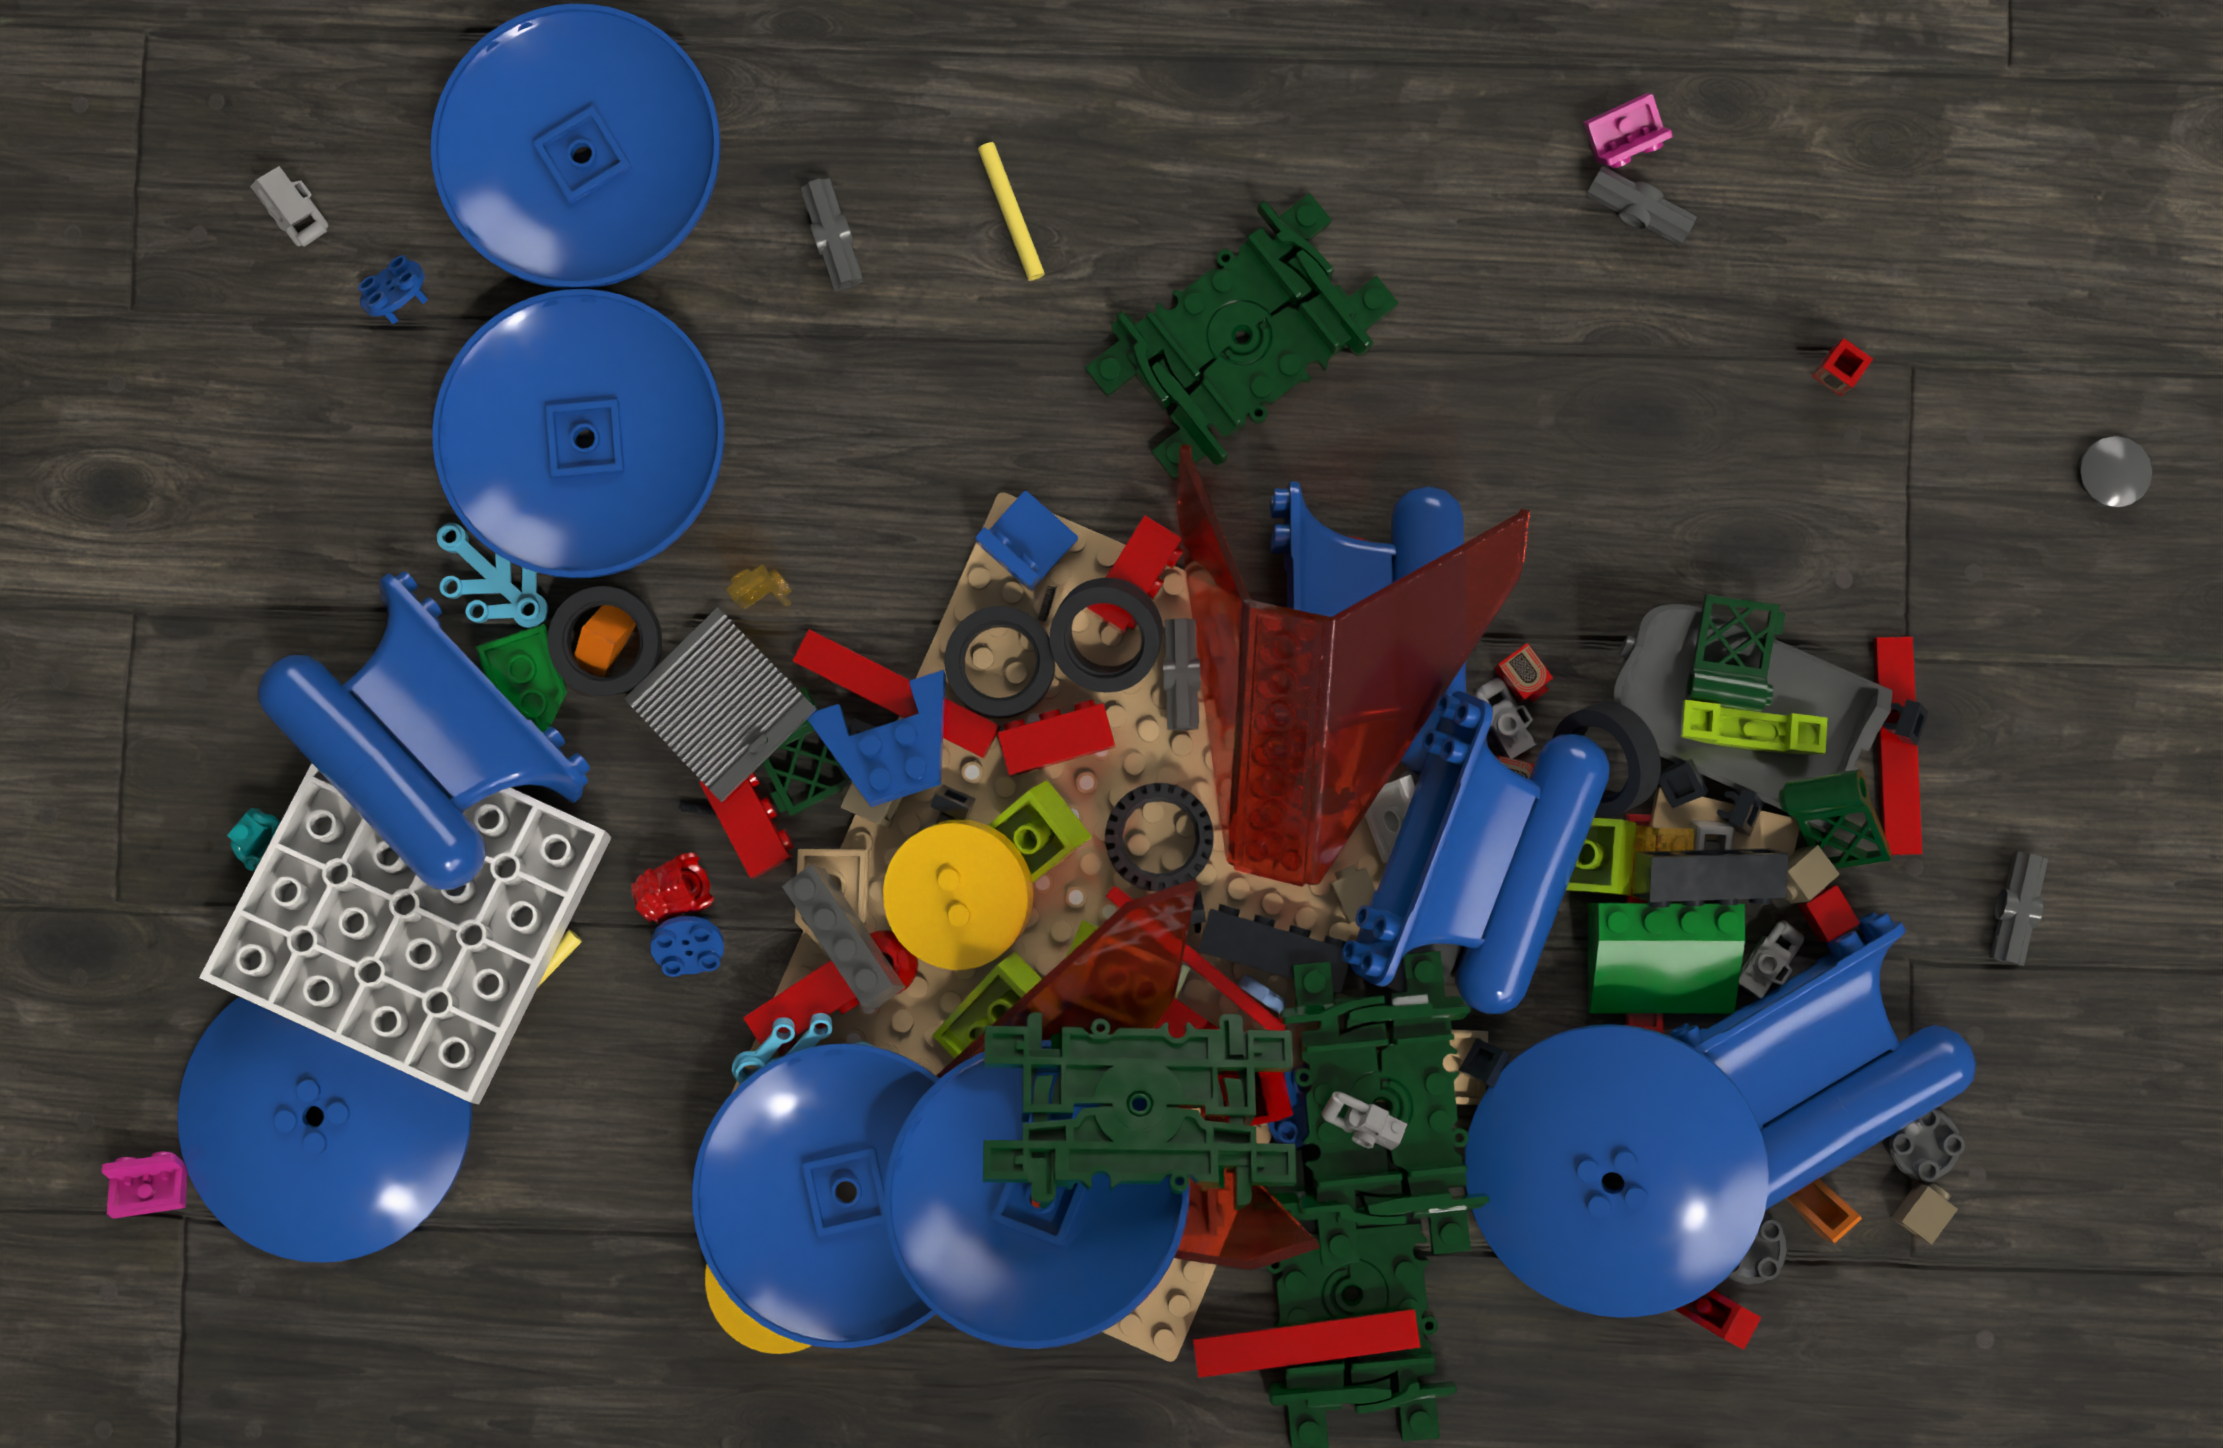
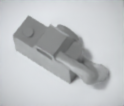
M280 166L259 177L250 186L266 207L268 213L275 219L279 228L286 231L295 245L305 247L327 232L328 222L310 200L312 195L302 180L291 182ZM311 215L315 222L298 233L293 225Z
M1494 678L1475 690V697L1488 702L1487 699L1500 692L1504 700L1492 706L1493 718L1489 730L1504 756L1512 759L1536 745L1533 737L1526 729L1533 719L1524 705H1517L1504 681L1500 678ZM1517 710L1520 711L1521 715L1526 721L1525 723H1523V721L1521 720L1520 716L1517 713Z
M1787 921L1778 922L1768 937L1762 936L1742 965L1738 986L1756 998L1762 999L1772 983L1783 985L1792 972L1789 964L1803 944L1804 935ZM1779 936H1782L1791 943L1787 950L1776 943ZM1782 968H1783V971L1781 972V974L1779 975V977L1776 979V977L1778 976V974L1780 973V971H1781Z
M1338 1091L1333 1092L1321 1113L1325 1121L1342 1128L1347 1133H1353L1352 1140L1366 1148H1373L1374 1143L1393 1150L1400 1144L1407 1123L1389 1116V1111L1374 1104H1366ZM1346 1104L1349 1107L1343 1119L1337 1115L1343 1105Z

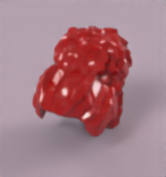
M683 853L654 870L651 868L647 869L643 875L638 876L636 882L631 884L635 909L650 923L654 921L656 924H660L666 920L681 916L683 913H695L711 906L714 901V896L710 895L711 883L707 878L706 870L698 864L700 858L696 853Z

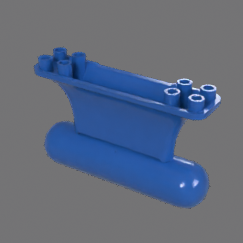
M1289 481L1286 489L1274 488V494L1270 500V517L1284 518V525H1274V532H1271L1270 551L1271 554H1284V571H1286L1287 700H1285V707H1275V712H1272L1271 715L1272 734H1285V744H1275V748H1272V770H1286L1287 778H1296L1301 773L1306 753L1321 737L1348 724L1379 718H1393V743L1396 757L1405 768L1421 775L1424 768L1423 762L1427 751H1424L1422 748V740L1428 730H1436L1441 716L1436 714L1435 707L1439 697L1443 694L1451 696L1456 691L1466 693L1464 517L1459 502L1446 490L1430 486L1413 489L1402 495L1393 507L1391 516V544L1375 543L1347 537L1320 523L1307 508L1299 482Z
M406 571L401 572L396 577L387 573L379 581L380 598L388 612L387 626L380 644L367 663L353 677L341 685L322 663L310 656H286L273 662L263 674L257 688L258 702L268 717L422 882L436 890L456 889L469 883L476 876L486 858V843L477 828L462 814L465 810L494 793L521 785L544 786L559 793L569 802L575 803L582 797L583 786L588 783L585 774L590 770V767L586 760L578 753L567 759L560 749L565 744L562 735L554 727H550L542 733L531 720H527L441 630L442 625L437 619L442 614L440 607L431 597L425 598L420 603L413 594V591L418 588L417 584Z
M1456 691L1451 696L1448 694L1441 695L1436 703V714L1441 717L1436 730H1428L1423 737L1422 748L1424 751H1427L1423 762L1424 768L1379 886L1374 891L1369 906H1361L1356 913L1355 922L1360 927L1356 941L1349 940L1344 945L1342 958L1345 962L1351 964V968L1355 973L1370 983L1386 986L1393 980L1401 959L1410 950L1429 944L1465 946L1456 968L1454 982L1460 996L1468 1006L1480 1012L1504 1014L1517 1007L1527 992L1609 780L1610 762L1605 751L1590 738L1583 735L1561 734L1546 742L1539 752L1530 778H1525L1501 763L1488 747L1486 736L1493 718L1491 705L1487 701L1462 691Z
M1873 912L1859 919L1860 924L1857 926L1862 932L1860 935L1856 931L1848 934L1845 932L1832 941L1825 942L1831 951L1830 953L1816 960V964L1785 981L1783 985H1778L1765 993L1762 999L1757 998L1706 1029L1702 1028L1699 1030L1697 1025L1690 1027L1688 1023H1685L1669 1032V1036L1690 1045L1720 1067L1736 1084L1750 1105L1762 1132L1767 1152L1769 1182L1765 1210L1961 1094L1974 1080L1977 1063L1972 1047L1959 1033L1949 1027L1932 1025L1918 1030L1900 1042L1897 1039L1882 1001L1880 970L1888 949L1905 934L1906 928L1901 921H1892L1887 912L1880 915Z

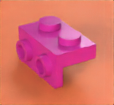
M1645 93L1583 122L1596 162L1611 168H1617L1629 163L1631 156L1641 151L1649 153L1663 147V141L1673 137L1671 129L1663 127L1654 96L1651 93Z
M162 1151L153 1153L151 1157L140 1159L121 1157L113 1163L102 1164L101 1172L109 1178L107 1214L112 1219L186 1208L188 1172L185 1163L175 1154Z

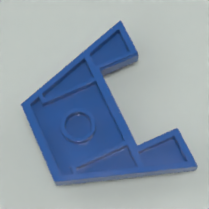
M944 670L909 681L919 714L852 736L849 735L842 708L839 704L815 711L807 719L870 807L941 785L946 684Z

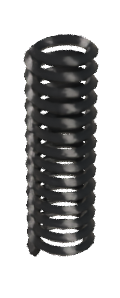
M1047 586V593L1044 596L1046 598H1043L1045 603L1041 605L1044 608H1040L1042 613L1038 615L1041 618L1037 619L1044 622L1048 620L1057 586Z
M682 801L679 804L678 809L681 807V812L693 813L694 810V814H698L699 811V814L711 815L712 811V816H716L711 805L685 803Z

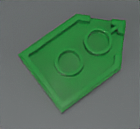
M541 624L476 646L484 674L527 720H531L542 733L550 728L568 692L563 678L556 671L549 655L546 625Z

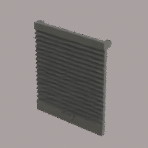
M718 607L624 698L721 802L739 787L817 710Z

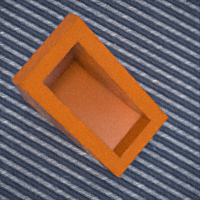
M602 605L582 627L574 658L586 671L596 676L607 677L634 630L636 623L622 609L611 605Z
M1820 1178L1786 1198L1819 1237L1834 1244L1862 1219L1854 1209Z

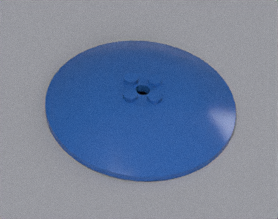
M563 4L536 9L503 23L484 36L463 57L449 77L435 111L431 132V161L435 184L444 208L461 235L477 252L505 272L525 281L560 289H586L615 284L652 268L666 258L686 239L702 217L712 196L720 165L721 137L716 107L707 84L688 54L672 38L646 20L625 11L594 4ZM581 147H588L592 151L590 160L583 164L574 162L575 151Z
M590 289L561 290L534 296L512 305L484 324L466 342L448 369L439 390L432 427L433 453L439 480L450 505L466 528L482 544L515 565L536 573L563 578H594L622 572L650 560L677 541L693 524L707 503L719 475L725 444V420L718 387L709 366L688 336L671 320L642 302L624 295ZM584 430L593 431L595 440L592 446L585 449L579 448L576 443L578 434Z
M238 997L210 1024L199 1040L188 1062L179 1095L178 1136L185 1166L196 1191L209 1210L231 1232L247 1243L282 1258L302 1262H337L368 1255L399 1241L415 1230L439 1206L451 1189L467 1152L472 1124V1103L251 1001ZM312 1106H317L323 1111L324 1120L319 1127H314L307 1121V1111Z
M1615 1024L1590 1025L1554 1034L1535 1043L1509 1062L1500 1073L1494 1088L1488 1087L1474 1113L1468 1132L1469 1140L1465 1149V1165H1467L1468 1170L1466 1172V1188L1468 1194H1487L1490 1202L1482 1208L1472 1209L1476 1222L1497 1257L1515 1276L1541 1295L1563 1306L1585 1313L1608 1317H1641L1677 1309L1710 1292L1725 1280L1740 1264L1758 1234L1767 1203L1769 1171L1767 1152L1757 1119L1746 1098L1720 1067L1690 1045L1669 1035L1650 1029ZM1609 1172L1618 1173L1622 1176L1624 1185L1616 1190L1609 1189L1603 1184L1602 1177Z
M1042 1040V1049H1051V1040ZM984 1052L953 1068L929 1088L905 1120L896 1138L889 1158L884 1189L885 1222L893 1254L903 1275L923 1302L943 1320L970 1336L995 1345L1021 1349L1052 1348L1082 1341L1114 1326L1128 1316L1147 1299L1160 1283L1176 1255L1186 1227L1189 1210L1190 1181L1188 1188L1182 1194L1171 1192L1168 1185L1170 1178H1165L1160 1184H1118L1110 1191L1109 1179L1103 1174H1097L1091 1180V1190H1087L1081 1183H1074L1073 1189L1056 1187L1055 1200L1046 1208H1036L1032 1205L1031 1183L983 1182V1140H1022L1023 1123H1031V1114L1029 1122H1021L1023 1068H984ZM1038 1072L1036 1077L1053 1075L1049 1092V1104H1051L1058 1073ZM1034 1081V1084H1033V1087H1032V1092H1031V1103H1032V1096H1033V1090H1034L1035 1081ZM1136 1098L1132 1102L1133 1108L1137 1111H1143L1147 1107L1145 1100L1142 1098ZM1074 1107L1072 1119L1077 1117L1082 1108L1093 1107ZM1048 1114V1121H1055L1051 1120V1114ZM1175 1180L1176 1185H1183L1182 1181Z
M852 1043L826 1044L799 1050L772 1061L741 1083L726 1099L707 1129L699 1149L692 1185V1210L696 1234L708 1267L729 1298L744 1313L778 1335L796 1342L827 1348H857L889 1341L914 1330L936 1314L912 1289L893 1254L885 1222L884 1189L889 1158L896 1138L917 1102L940 1079L915 1061L890 1050ZM849 1181L855 1185L857 1195L853 1201L844 1202L838 1197L837 1187L840 1182Z

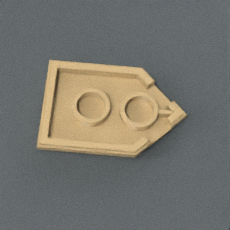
M798 849L797 874L810 864L824 868L862 924L865 925L867 923L869 849ZM796 908L795 923L820 947L819 949L830 959Z

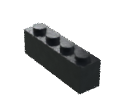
M1772 848L1636 851L1633 896L1646 900L1647 905L1650 907L1659 908L1670 907V901H1681V904L1685 906H1704V900H1715V903L1719 905H1738V899H1749V902L1754 904H1771L1772 898L1787 897L1788 853Z
M1219 904L1218 910L1209 909L1197 951L1289 979H1293L1291 965L1329 961L1333 992L1341 994L1350 964L1342 958V951L1346 941L1326 935L1324 942L1309 938L1310 930L1290 925L1289 930L1284 931L1274 928L1276 920L1256 914L1253 921L1239 917V909Z

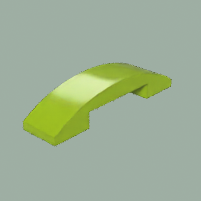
M1684 700L1680 737L1732 748L1823 755L1826 752L1828 718L1794 713L1786 716L1723 708L1721 704Z

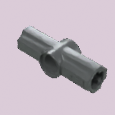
M1604 166L1599 170L1586 196L1618 212L1620 219L1629 226L1639 230L1649 229L1679 246L1684 242L1697 218L1695 215L1665 200L1663 193L1654 186L1644 182L1634 183Z
M820 178L810 181L801 187L802 196L812 220L810 227L819 254L824 257L833 288L837 291L856 287L861 282H864L862 272L852 247L854 241L845 214L841 213L830 178Z
M1178 618L1165 620L1163 690L1166 691L1167 730H1198L1200 658H1197L1196 619Z
M2013 852L2006 887L1999 893L1995 904L1994 916L1998 922L1989 958L2024 966L2032 929L2037 927L2043 913L2044 905L2040 894L2048 863L2047 858L2030 853Z

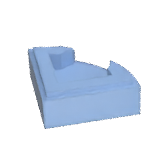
M1244 975L1237 985L1279 1014L1287 1005L1285 1003L1286 1000L1249 975Z

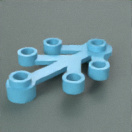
M447 523L438 530L437 542L439 546L450 553H458L485 578L460 580L454 576H447L440 583V591L444 596L450 599H457L462 595L501 593L511 602L510 604L487 605L482 601L474 600L466 607V615L471 621L483 623L488 619L514 618L519 625L525 628H532L545 622L549 608L546 600L537 594L536 572L521 567V592L512 584L510 561L495 553V568L469 544L468 532L456 523ZM449 531L456 532V539L452 543H447L445 539ZM456 581L458 585L456 592L449 594L447 592L448 583ZM533 603L535 606L534 613L526 616L523 611L525 605ZM481 605L484 613L480 618H475L473 616V609Z
M825 1013L813 1015L810 1019V1029L786 1055L814 1047L821 1039L827 1038L832 1032L830 1016ZM787 1017L776 1019L772 1025L771 1035L756 1051H745L736 1056L732 1063V1074L738 1083H743L759 1069L781 1058L771 1057L782 1043L790 1042L794 1038V1022ZM818 1023H824L827 1025V1027L824 1029H817L815 1025ZM781 1027H786L790 1031L787 1033H780L777 1030ZM858 1041L854 1043L873 1046L872 1044L866 1041ZM754 1065L757 1067L754 1069H747L745 1066Z

